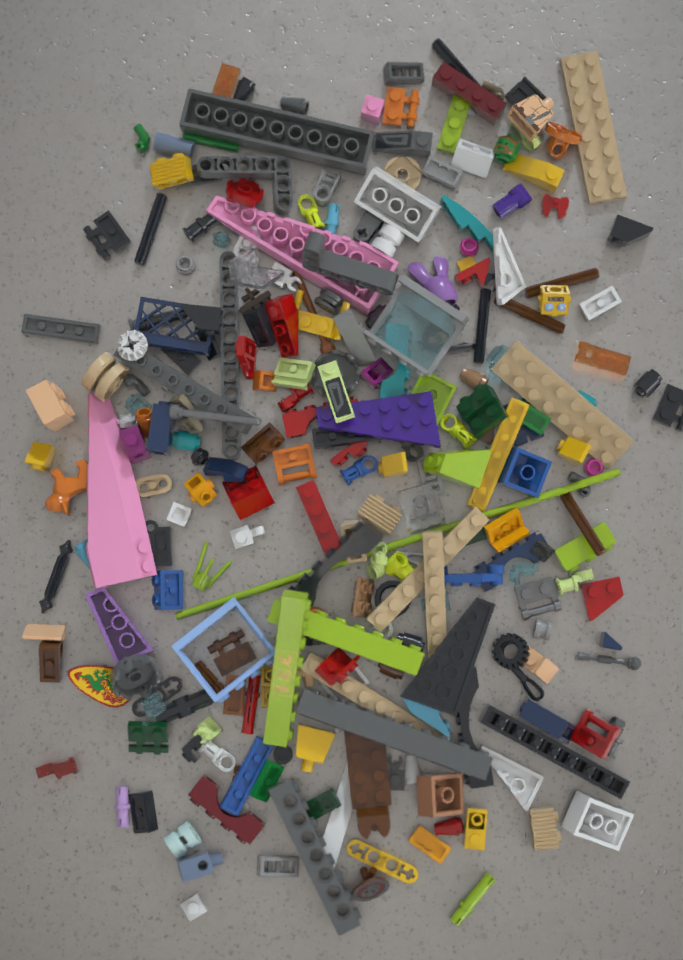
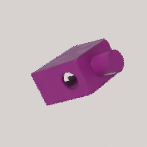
M138 424L119 431L127 456L133 464L152 458L147 450L146 440Z

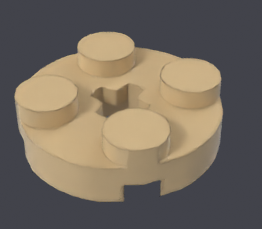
M398 156L392 158L386 164L385 172L412 189H417L420 184L421 170L414 159ZM398 172H406V179L400 180Z

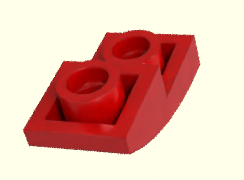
M355 443L336 454L330 460V463L334 467L337 465L342 466L349 459L347 457L348 454L353 459L357 456L361 458L367 451L365 447L368 443Z

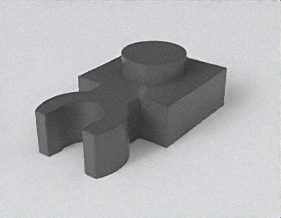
M388 756V764L391 766V769H388L390 790L405 791V770H399L403 763V758L399 756V762L394 764L391 761L392 756Z

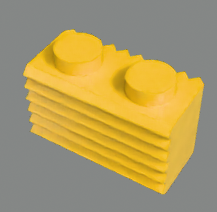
M183 153L173 154V158L156 159L155 163L149 164L152 185L158 189H163L194 181L191 159Z

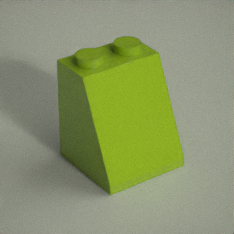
M461 449L428 452L423 461L424 467L422 471L460 486L480 488L492 451L485 449Z

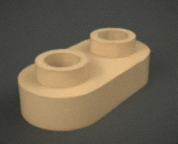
M166 474L142 477L135 481L140 497L165 494L171 490L173 485L172 479ZM166 481V486L160 487V482ZM146 484L147 490L141 491V486Z

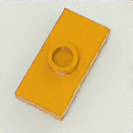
M420 824L408 839L409 843L440 865L452 849V847Z

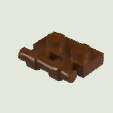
M242 629L229 633V636L220 641L217 639L212 645L207 647L210 654L218 651L220 656L213 660L222 677L257 659L249 641L243 644L240 643L239 639L245 636ZM234 643L236 648L225 652L223 647Z

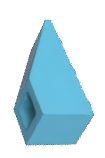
M403 698L412 714L447 737L451 736L448 731L452 729L447 720L442 721L439 716L441 711Z

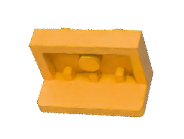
M517 508L484 526L488 543L498 553L530 535V531L523 524L521 512Z

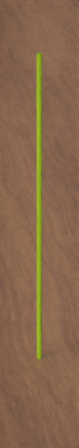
M619 468L540 493L538 498L531 496L482 513L489 519L510 512L515 508L519 509L620 476L621 473ZM461 520L424 532L442 531L446 533L451 531ZM422 532L387 543V552L422 541ZM371 551L367 554V558L372 556ZM347 558L337 562L328 571L348 565ZM312 569L176 612V618L180 620L223 606L233 597L238 601L296 582L304 573L308 574Z

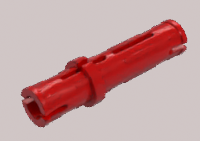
M257 675L253 679L249 676L248 688L245 691L246 703L241 730L243 734L252 735L254 733L257 701L261 694L259 693L261 675Z

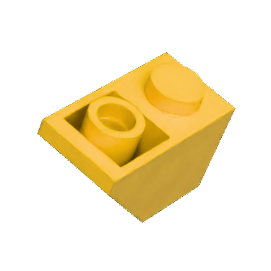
M33 442L25 458V463L30 465L29 468L36 471L45 472L46 469L51 470L56 447Z
M467 808L463 834L464 849L485 850L487 809Z

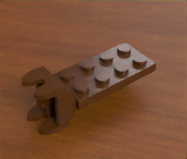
M344 731L352 809H356L358 830L364 839H368L371 831L375 832L377 829L383 837H386L390 831L388 805H392L386 747Z

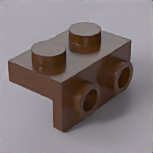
M269 422L241 448L257 465L259 462L264 461L267 455L274 449L279 448L285 441V438Z

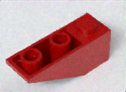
M293 294L277 296L266 302L265 307L282 358L299 355L298 310Z

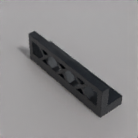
M319 428L312 429L315 450L383 440L373 438V436H361L349 432H336Z

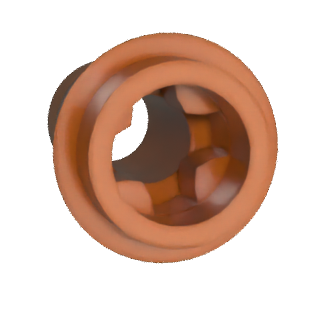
M141 408L137 410L135 419L143 437L148 438L152 410L150 408Z

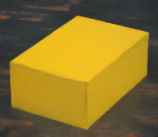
M473 256L456 262L460 272L476 264Z

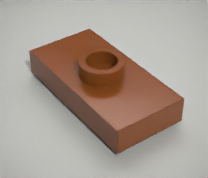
M226 675L225 687H227L239 676ZM246 684L238 691L234 688L228 693L230 697L224 701L223 714L243 716Z

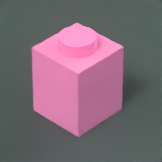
M366 94L361 110V120L379 125L385 100Z

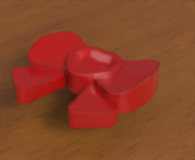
M545 194L542 199L543 209L541 212L545 217H548L551 208L557 209L558 219L563 218L569 206L568 197L556 198Z

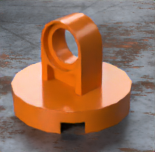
M549 122L545 127V131L551 135L547 152L553 158L559 159L565 155L569 144L577 145L580 143L582 135L574 129L570 131L565 125ZM556 145H560V150L557 153H553V148Z

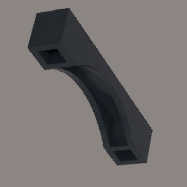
M367 518L363 522L358 521L352 527L353 531L349 535L345 534L338 541L339 545L336 548L331 547L325 553V558L322 561L317 560L312 565V571L308 574L304 573L298 579L299 583L295 587L290 586L287 590L308 593V600H311V608L316 599L317 586L323 575L332 566L345 558L368 554L382 541L383 533Z
M475 666L457 717H455L456 725H460L461 733H457L458 741L470 745L471 750L477 751L469 728L470 706L479 688ZM491 765L486 781H481L464 774L465 785L469 784L470 789L494 786Z

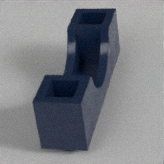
M534 532L525 537L526 542L522 544L517 542L508 547L510 551L507 553L499 552L492 556L493 561L487 564L483 561L476 565V570L472 573H489L488 565L504 564L505 566L508 561L516 557L526 558L532 563H537L553 554L542 533L536 535ZM482 582L480 587L483 592H487L497 585H491V582Z

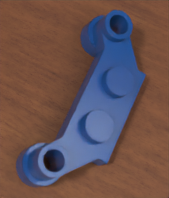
M504 564L488 565L489 573L448 574V566L446 565L444 567L445 585L450 583L451 587L462 586V583H469V586H481L482 582H491V585H502Z

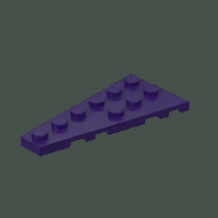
M432 391L353 402L351 406L355 417L339 423L335 421L331 406L316 408L319 429L349 432L361 436L368 435L373 436V438L410 442L422 446L429 445L441 449Z

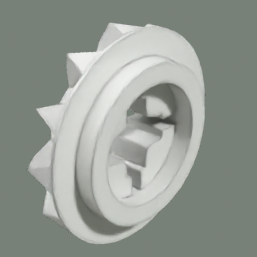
M136 330L126 331V333L120 335L119 341L116 342L118 353L128 361H136L142 358L148 348L146 337ZM130 339L136 343L133 349L134 352L131 348L127 347L130 344Z

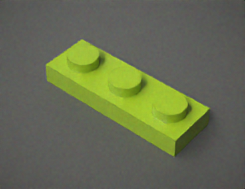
M453 95L437 146V150L452 155L455 153L470 107L466 101Z

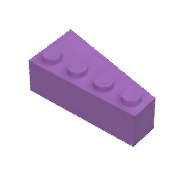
M104 587L85 594L115 664L124 657L136 654L145 655L153 651Z

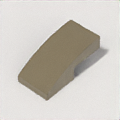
M184 394L173 396L169 401L171 404L182 405L188 410H195ZM185 417L178 420L190 434L199 433L203 430L200 419Z

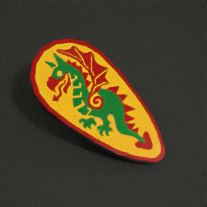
M81 665L68 670L67 675L70 681L78 690L93 700L114 708L124 706L130 701L122 696L117 697L110 682V674L114 667Z

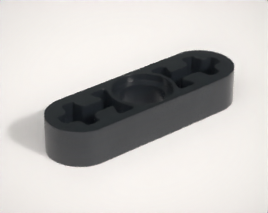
M172 676L151 690V696L148 698L154 707L151 708L149 704L144 708V713L142 711L138 712L136 710L138 708L137 704L140 703L142 705L147 702L146 699L140 697L132 705L133 714L137 717L149 714L182 690V680L179 677ZM170 680L173 682L177 681V690L175 691L174 688L169 690L170 696L167 697L165 690L161 686L164 685V688H167L171 685ZM154 691L162 693L163 699L160 702H155L152 699Z

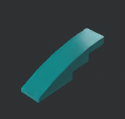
M443 195L440 203L459 232L462 233L468 230L478 244L484 241L494 256L492 233L463 206Z

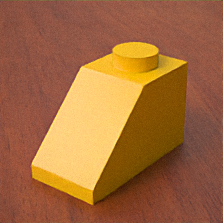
M567 437L565 441L561 439L556 449L559 451L556 455L577 467L583 462L592 446Z
M405 452L381 457V462H378L379 474L383 473V478L406 475L408 469Z

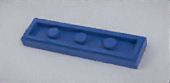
M256 736L219 806L237 817L275 746L263 744L264 739Z

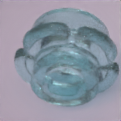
M218 231V233L213 234V244L220 248H226L231 239L224 231Z

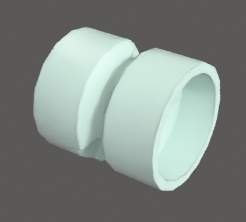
M188 821L179 826L177 832L172 831L164 837L168 848L178 859L188 853V848L193 849L202 842L197 831ZM181 836L185 837V839L187 840L186 843Z

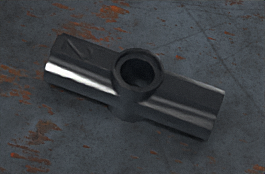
M203 689L191 695L187 694L175 699L172 703L153 710L157 722H170L177 718L181 719L195 713L196 710L212 705L214 701L206 690Z

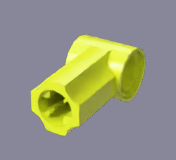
M397 551L387 559L385 572L390 576L398 577L402 581L413 568L408 564L409 562L405 554Z

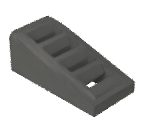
M386 62L383 67L385 85L425 81L423 63ZM406 69L409 70V76L406 75ZM413 69H416L417 76H414Z

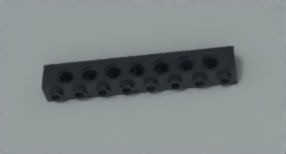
M489 704L486 705L478 720L487 727L619 799H622L630 784V781Z

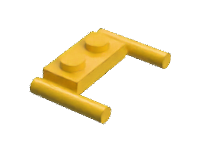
M297 289L294 301L298 310V330L341 341L342 336L333 318L300 310L304 291ZM343 301L340 313L348 310L350 303Z

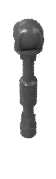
M578 652L577 660L582 661L593 660L598 663L623 664L631 670H637L642 665L638 657L616 659L612 658V656H593Z

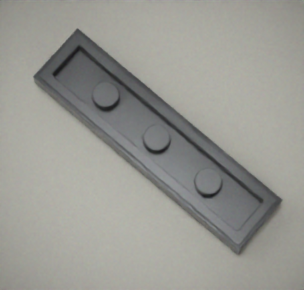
M24 314L21 333L98 344L101 325Z

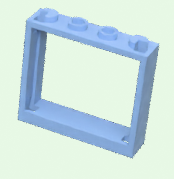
M234 597L171 646L215 703L218 701L223 703L230 697L228 694L234 688L236 691L246 684L244 680L249 676L252 679L257 676L264 664H267V666L272 664L275 655V648ZM235 608L269 653L216 694L182 649Z

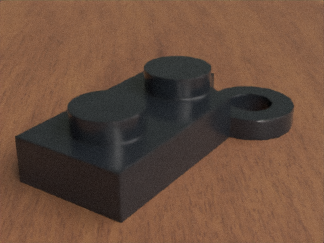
M146 521V527L149 524L154 525V530L148 531V535L151 536V548L155 567L173 566L171 527H158L155 521Z

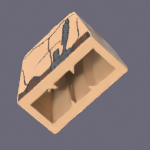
M533 95L513 105L506 116L532 142L554 113L551 108L554 106V102L549 97L542 100L538 95Z

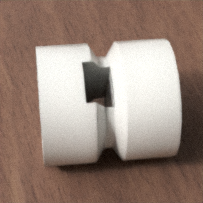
M384 223L378 232L380 237L375 238L371 246L392 258L396 251L395 246H399L405 236L397 228Z

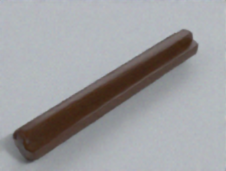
M592 268L526 287L525 293L530 298L540 295L541 285H563L569 287L597 279L599 271L597 268Z
M512 299L504 305H498L559 334L563 333L566 325L543 315Z
M568 492L560 495V499L595 555L600 556L604 554L605 547L571 493Z

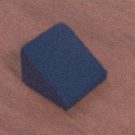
M606 632L601 633L600 647L622 650V646Z

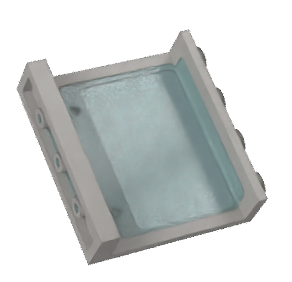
M402 274L398 280L401 283L400 287L370 331L365 329L363 333L368 336L366 340L376 346L378 343L383 346L382 351L392 356V354L398 356L397 361L406 367L410 364L414 367L413 371L421 377L426 375L430 378L469 321V318Z

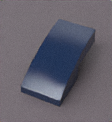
M209 457L203 468L205 476H223L225 482H243L248 471V466L216 457Z

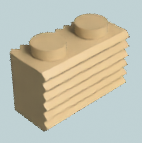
M370 494L357 515L364 520L367 518L375 527L390 536L403 516L400 514L401 510L392 504L390 507L384 504L385 499L377 494L372 496Z
M552 806L529 808L533 849L537 851L559 848L558 843L561 842L560 830L556 829V823L559 822L558 811H554Z

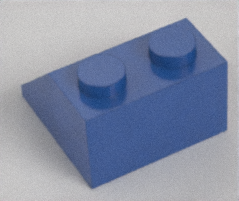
M512 447L497 483L538 498L552 461L521 448Z

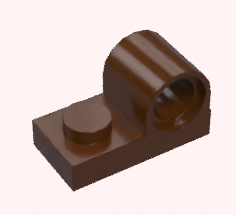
M41 641L39 645L40 682H60V661L63 654L62 641Z

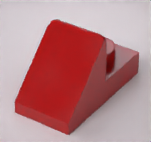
M488 257L455 274L454 281L456 284L462 283L466 285L473 281L474 277L480 289H482L491 262L490 258Z

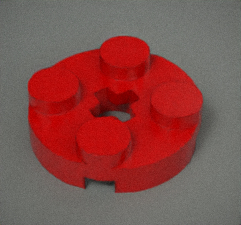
M239 178V182H233L234 179H231L226 184V200L229 202L244 204L247 208H255L256 204L263 200L264 189L262 188L261 190L259 188L260 185L255 181Z

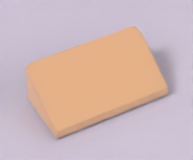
M27 624L22 638L27 640L62 641L65 639L66 626Z

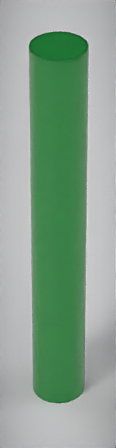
M183 133V139L194 141L197 144L237 153L239 151V145Z

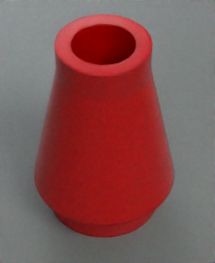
M455 816L442 822L434 823L436 835L459 836L464 833L461 817L457 818Z

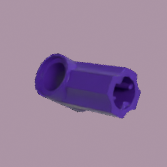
M522 183L512 188L505 197L494 203L492 208L495 214L500 219H503L517 208L521 209L532 201V197Z

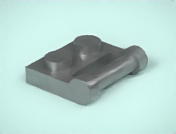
M552 577L514 587L524 621L529 620L532 616L554 610L555 612L562 611ZM551 597L552 603L527 610L526 604Z

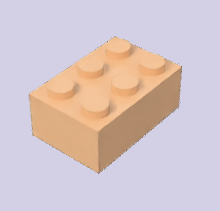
M45 379L25 390L43 424L49 429L57 432L75 422L73 416L76 414L73 408L64 401L67 398L65 393L54 382L51 383Z

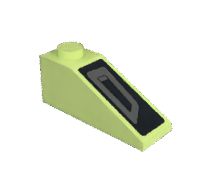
M337 361L318 366L336 423L354 418L355 415Z

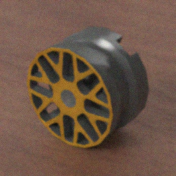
M322 288L319 292L320 296L315 298L314 303L326 312L337 316L338 309L342 307L344 300L330 290L326 289L324 291L325 289Z

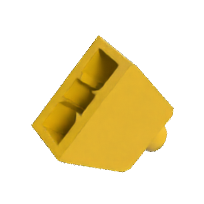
M299 723L296 757L303 759L301 770L312 773L315 762L323 764L334 739L335 732Z

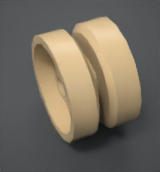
M108 352L103 353L93 362L81 381V385L87 390H95V396L103 402L112 397L123 384V379L127 377L130 370L121 362L115 364L116 358Z

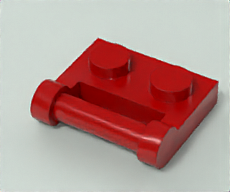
M587 709L583 713L570 740L605 760L615 739L620 735L621 728L616 725L612 726ZM588 722H592L609 732L607 737L587 727Z

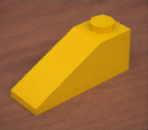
M520 154L517 155L515 161L505 164L502 169L551 193L555 192L565 171L548 162Z

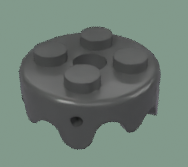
M332 350L318 356L314 364L316 366L312 374L316 390L324 397H327L318 366L336 360L348 396L353 393L360 379V370L355 358L351 354L339 350Z
M136 654L124 657L114 666L110 674V682L117 697L122 696L127 700H131L133 695L138 694L142 698L147 699L151 696L153 686L160 683L159 674L161 672L152 657Z

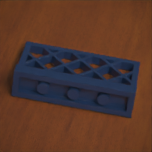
M140 297L134 330L139 331L140 324L146 320L149 321L153 328L147 332L139 331L146 337L148 346L210 356L212 337L208 336L207 342L197 340L195 335L200 330L197 329L192 332L187 325L192 320L189 318L184 321L179 314L183 311V303ZM145 302L153 303L156 308L148 315L143 311ZM166 306H171L175 312L165 318L160 310ZM159 312L164 320L154 326L149 318ZM178 315L183 323L173 329L168 321ZM167 323L172 331L166 335H160L157 329ZM186 326L191 334L185 338H179L176 332Z

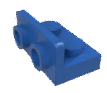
M157 571V575L152 576V586H154L152 604L154 609H183V571Z

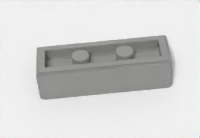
M348 309L333 317L357 365L361 366L376 361L352 311Z

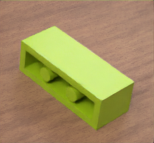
M605 521L593 527V530L605 547V553L614 548L612 544L617 541ZM583 534L552 551L563 572L569 570L571 573L580 568L579 564L586 561L589 563L597 558Z

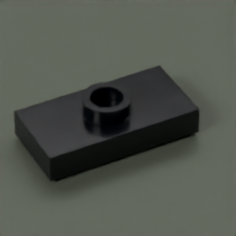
M160 348L188 376L201 363L192 353Z

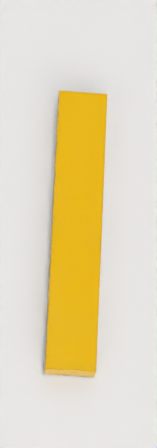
M511 397L506 409L508 417L501 422L491 445L490 451L492 452L480 488H473L467 502L468 506H476L480 511L485 512L530 404Z

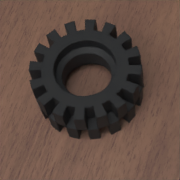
M514 633L500 635L501 638H497L496 644L493 643L492 646L494 647L492 654H494L493 658L497 661L496 663L508 670H517L518 667H523V663L528 661L527 656H530L528 652L530 648L526 640ZM509 644H514L518 648L516 657L508 659L504 655V649Z

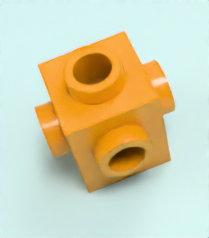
M199 472L184 483V486L190 492L188 497L194 504L198 502L204 507L217 496L213 490L216 486L209 478L205 480Z

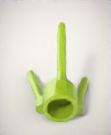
M207 541L202 548L195 573L192 576L194 580L191 583L201 591H205L207 587L211 588L213 583L232 563V561H228L209 580L210 576L207 574L214 562V558L210 559L204 572L200 571L208 546Z

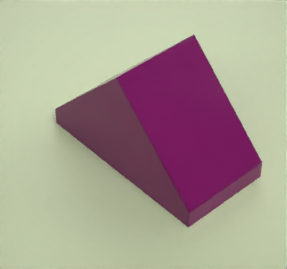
M380 357L361 371L360 378L374 391L381 384V381L385 380L394 369Z

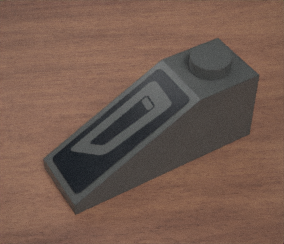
M423 131L375 132L373 152L428 158L431 153L433 133Z

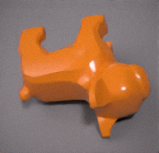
M85 459L76 462V466L79 468L77 477H64L59 468L50 471L51 476L55 478V483L51 496L45 501V507L48 511L55 513L63 512L67 516L70 515L69 502L71 498L87 491L88 463Z

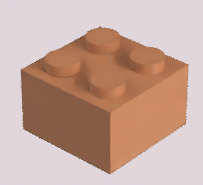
M447 772L416 776L418 816L441 817L464 814L462 773Z

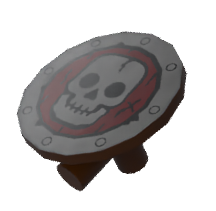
M363 867L360 869L363 882L353 888L351 895L355 901H370L383 895L390 885L386 878H373L377 873L375 867H371L369 870L367 867Z

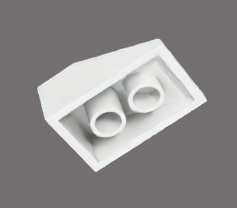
M576 790L561 827L573 835L619 851L634 814Z

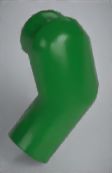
M141 123L133 128L139 136L137 143H135V148L138 151L144 152L148 149L151 138Z

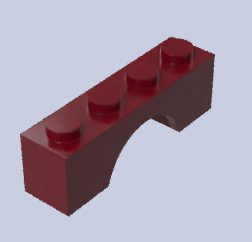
M445 62L441 64L432 78V86L446 95H454L463 99L474 108L479 117L493 126L505 110L506 102Z
M204 774L188 794L191 797L189 800L197 807L201 805L205 808V813L212 819L216 817L220 820V825L225 830L235 832L237 834L236 838L243 844L247 842L250 845L266 823L251 811L237 817L220 808L218 800L220 786Z

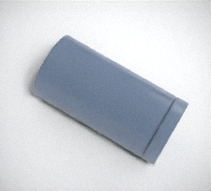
M159 131L155 135L153 150L169 155L183 153L190 159L194 153V141Z

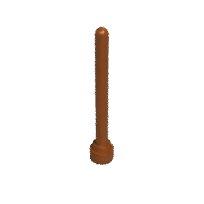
M294 271L293 277H298L302 281V284L298 282L296 284L299 290L304 291L303 301L308 312L317 314L302 276ZM318 335L321 342L320 352L322 355L336 350L334 343H331L330 340L328 341L327 337Z

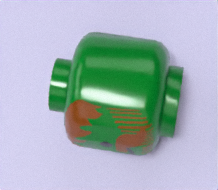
M512 134L499 136L493 149L495 159L504 164L515 161L521 145L517 141V137Z

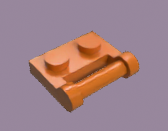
M310 443L272 451L279 486L285 485V482L299 479L317 478ZM309 465V470L283 475L282 472L283 469Z

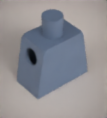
M207 850L182 856L179 859L176 858L182 882L214 873V866L223 864L221 852L209 855ZM204 860V861H205V865L202 866V867H199V866H198V863H199L200 861Z

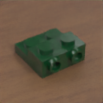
M486 383L477 385L474 388V392L469 396L462 397L459 401L460 404L456 406L461 418L468 424L474 437L478 440L508 417L495 390Z

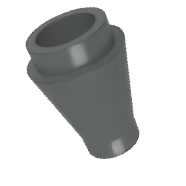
M283 96L280 101V108L293 113L307 115L309 101H306L305 98Z

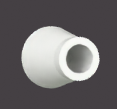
M412 755L406 756L404 780L407 781V785L417 784L416 776L423 775L417 757Z

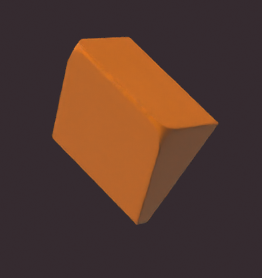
M255 371L252 389L255 391L276 392V386L271 383L275 377L274 372Z

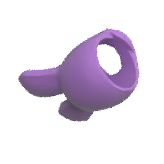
M443 256L434 257L432 264L435 277H431L425 267L419 262H413L408 266L410 275L422 287L451 306L456 304L458 297L452 282L448 279V261Z

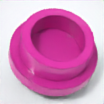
M466 238L460 244V251L465 256H474L479 251V244L473 238Z
M591 458L586 461L584 470L588 476L592 477L603 473L604 466L599 460Z

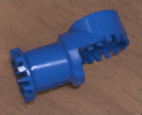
M366 455L355 461L354 465L346 470H340V473L349 486L358 477H364L369 473L375 472L378 468V460L374 456ZM366 459L374 460L375 464L372 469L364 467Z

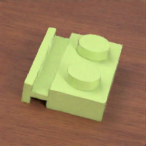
M280 357L274 372V380L271 383L274 386L307 390L308 382L310 383L316 365L310 361Z

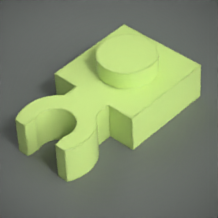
M209 715L197 726L198 729L193 735H200L202 737L200 743L204 744L207 740L211 741L222 729Z

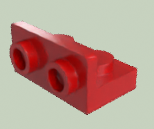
M337 647L314 671L332 687L336 682L341 684L347 678V671L351 674L357 668L358 664L356 662L360 659V656L357 655L352 659L341 648Z

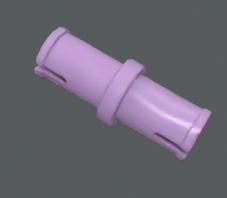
M128 786L115 787L116 805H114V809L117 812L116 827H129L128 809H130V804H128Z

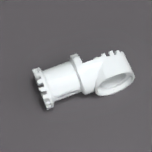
M207 740L204 743L205 745H202L198 750L200 753L206 754L211 759V762L223 772L231 771L236 765V758L223 748L220 749L212 741ZM224 757L231 758L232 766L230 768L223 767L222 759Z

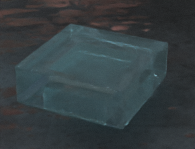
M157 692L140 702L150 720L167 709Z

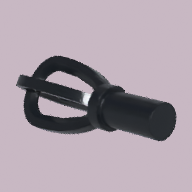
M519 667L517 670H511L520 680L521 684H523L525 691L532 700L540 701L544 697L543 689L525 675ZM526 682L531 683L540 692V697L537 698L532 694Z

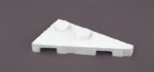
M497 227L493 229L497 305H504L526 288V284L502 228Z
M482 745L480 749L489 752L488 756L493 757L492 767L524 810L528 811L544 776Z

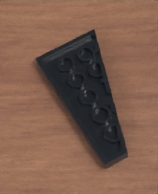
M476 597L400 697L457 717L496 604Z

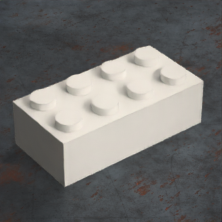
M379 167L371 170L354 200V203L397 228L418 243L424 238L441 209L440 205Z

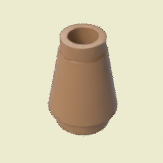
M465 367L459 375L473 389L479 384H488L489 381L485 374Z

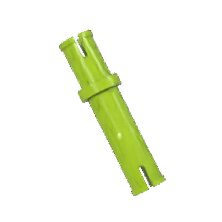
M486 872L467 898L459 903V908L449 919L456 926L460 927L469 913L472 914L474 912L473 908L493 883L496 882V879Z

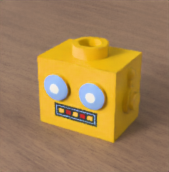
M541 285L540 295L538 296V307L541 314L549 316L568 315L569 303L571 302L568 286Z

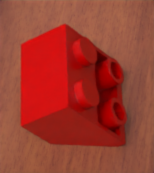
M256 465L248 468L243 482H222L240 520L275 503Z

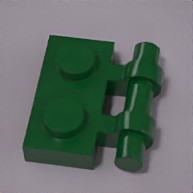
M128 721V742H136V744H129V752H136V754L149 752L154 753V755L169 752V745H161V742L168 743V722ZM144 742H154V745H147Z

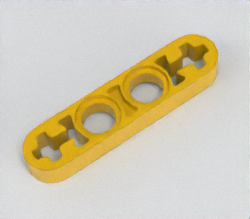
M354 838L348 842L347 852L351 857L408 884L414 883L418 879V870L414 865L360 839ZM358 843L359 848L362 850L368 847L364 858L361 857L362 852L360 851L353 853L350 846ZM371 851H376L379 854V859L376 862H371L368 859V854ZM387 861H396V869L388 870L386 868ZM400 865H404L402 867L403 870L409 871L410 869H412L414 877L410 876L409 879H407L406 874L401 871L400 875H398L397 873L400 870Z

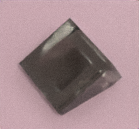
M539 539L534 543L529 552L540 561L546 562L554 554L555 549Z

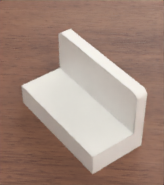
M460 139L451 166L486 178L494 157L493 149Z

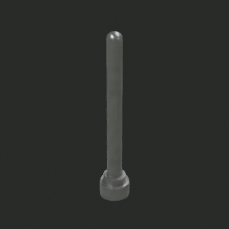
M172 404L170 407V418L173 420L189 417L255 426L261 424V419L255 417L188 410L179 404Z

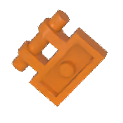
M387 86L382 125L401 128V122L407 121V128H414L418 117L416 114L417 105L420 102L418 97L419 90L412 89L411 96H405L406 89ZM404 104L409 105L408 113H403Z

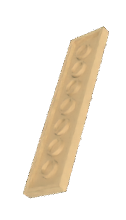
M598 51L561 57L560 65L573 129L582 135L580 143L577 144L588 204L626 198L627 192Z
M518 340L510 346L491 368L497 376L537 410L552 419L551 422L565 434L591 445L592 447L588 453L596 460H599L606 469H609L634 443L633 438Z

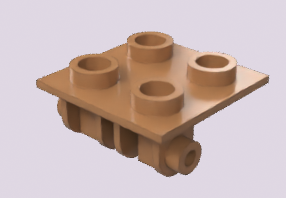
M357 577L354 588L355 593L353 594L355 598H353L354 602H352L351 612L352 616L366 618L372 612L371 599L375 592V584L372 579Z

